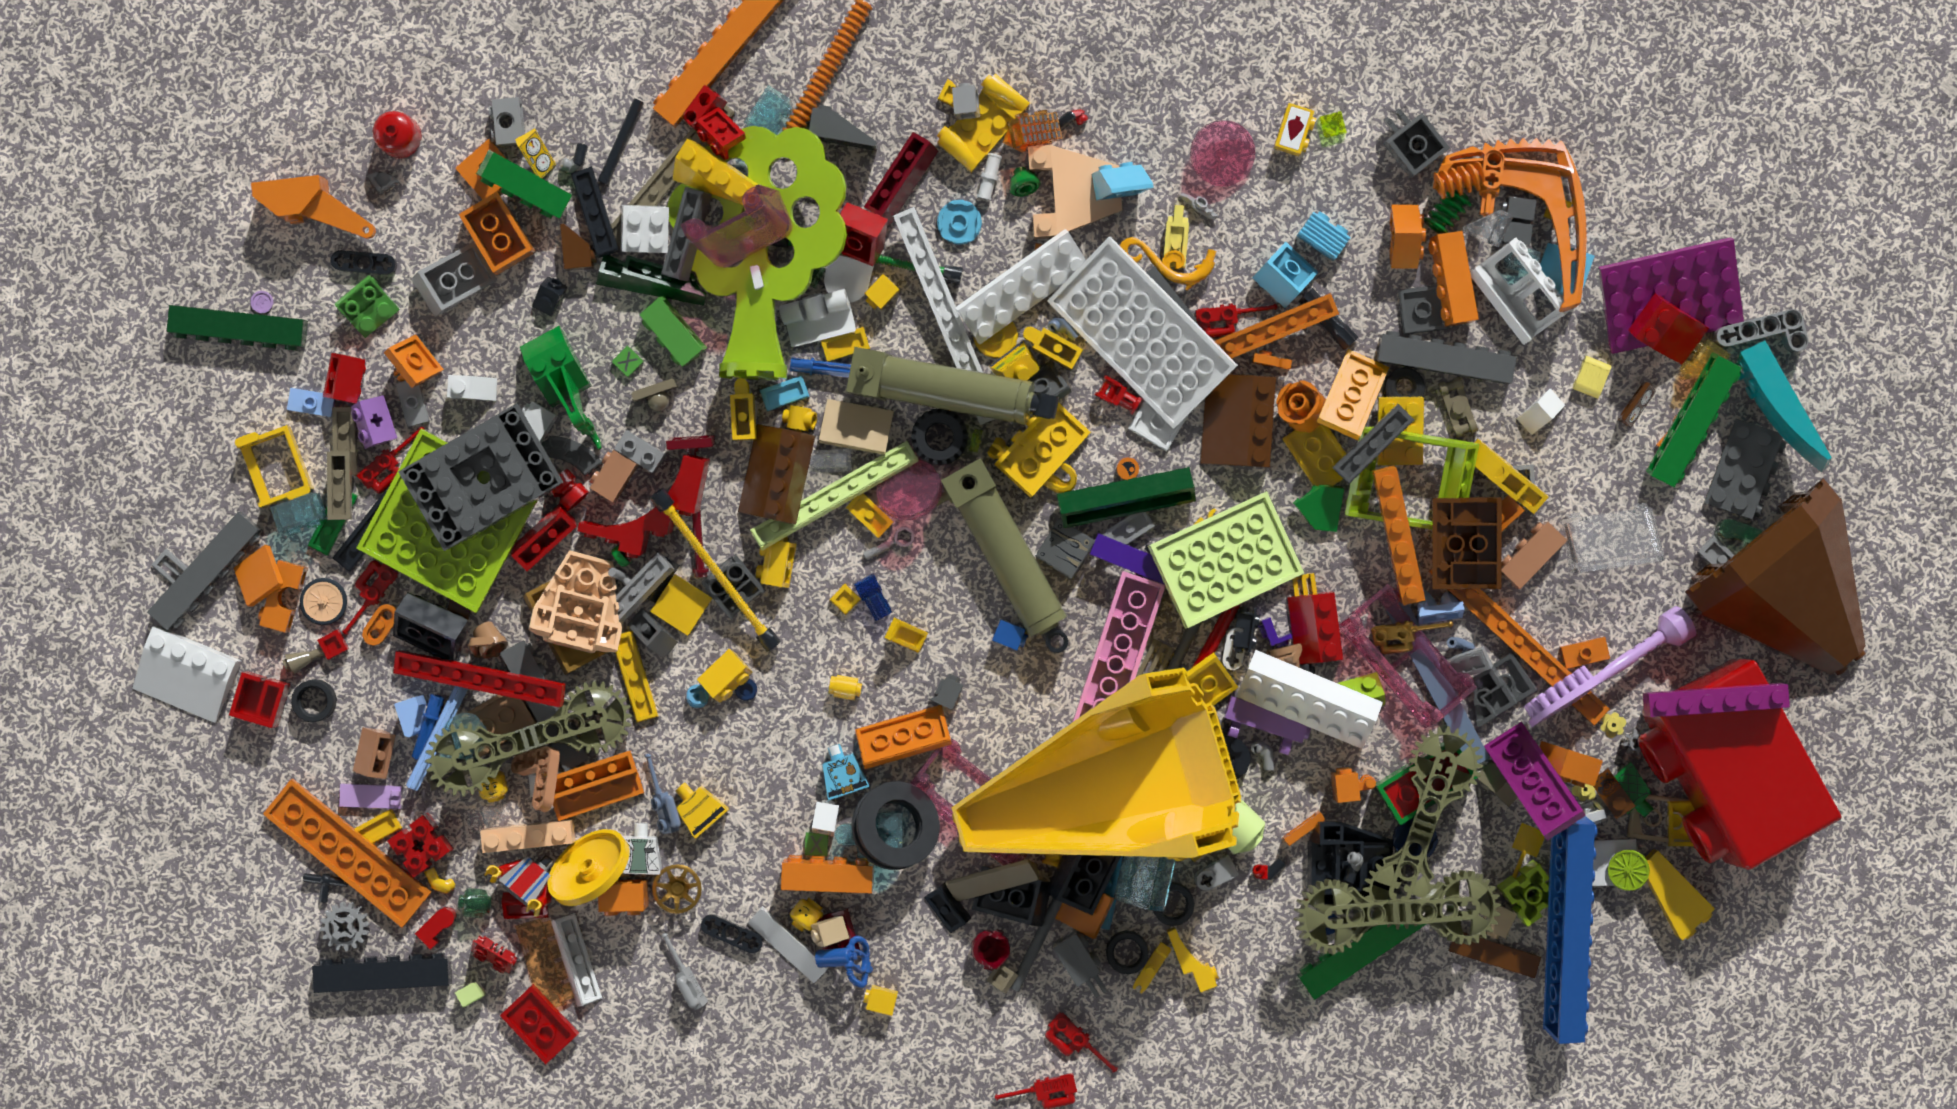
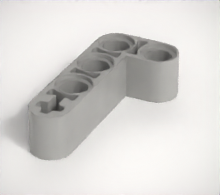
M1795 309L1724 326L1714 331L1712 335L1713 343L1720 348L1779 333L1781 334L1784 348L1791 353L1804 350L1809 343L1803 316ZM1788 314L1794 318L1792 326L1786 323L1785 318ZM1765 320H1769L1772 323V330L1770 332L1764 329ZM1744 325L1748 326L1751 331L1748 338L1742 334V327ZM1734 332L1735 337L1721 340V335ZM1793 336H1796L1800 340V345L1798 348H1795L1791 344V339Z

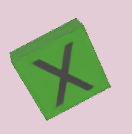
M628 345L612 360L627 377L644 362Z
M806 832L805 855L828 856V835Z

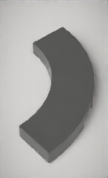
M549 436V439L542 442V446L549 458L563 460L572 464L584 476H587L602 465V461L597 455L574 440L560 436Z

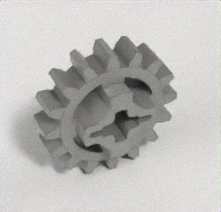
M345 901L340 903V908L336 904L332 905L333 912L326 910L324 913L328 917L320 920L322 923H325V926L320 928V931L326 932L322 937L323 940L329 938L328 946L336 944V950H340L342 946H344L345 951H349L351 945L354 949L359 947L357 941L365 942L363 935L370 933L369 930L365 929L366 926L370 925V922L364 920L368 914L360 913L362 910L361 906L355 909L354 902H351L348 907ZM349 912L350 914L342 917L340 914L337 913ZM356 920L359 922V929L356 928ZM344 922H347V923H348V925H347V928H348V929L345 930V931H343V930L341 929V928L343 927L342 924H343ZM331 924L334 926V933L331 930ZM347 936V937H349L350 939L352 938L353 940L343 941V940H340V939H341L342 937Z

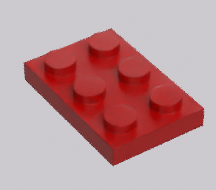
M534 984L500 1015L545 1064L553 1059L579 1034L573 1025Z

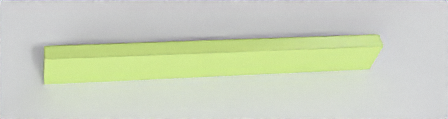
M906 441L886 452L885 455L877 457L802 500L796 525L768 519L750 531L761 550H764L919 462Z

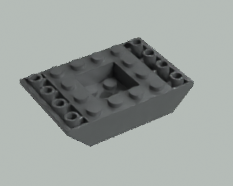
M518 403L398 471L444 551L472 538L545 496L563 483ZM482 471H487L490 474V480L486 484H482L478 480V475Z

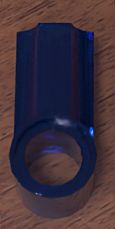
M874 573L853 583L875 621L892 613L891 607L881 592L883 590L877 582Z

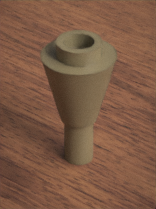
M320 647L310 652L285 654L286 659L282 661L287 673L292 671L294 675L311 663L312 660L325 654Z

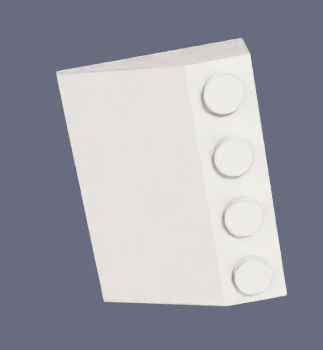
M152 627L143 648L133 689L216 723L242 661L162 627Z

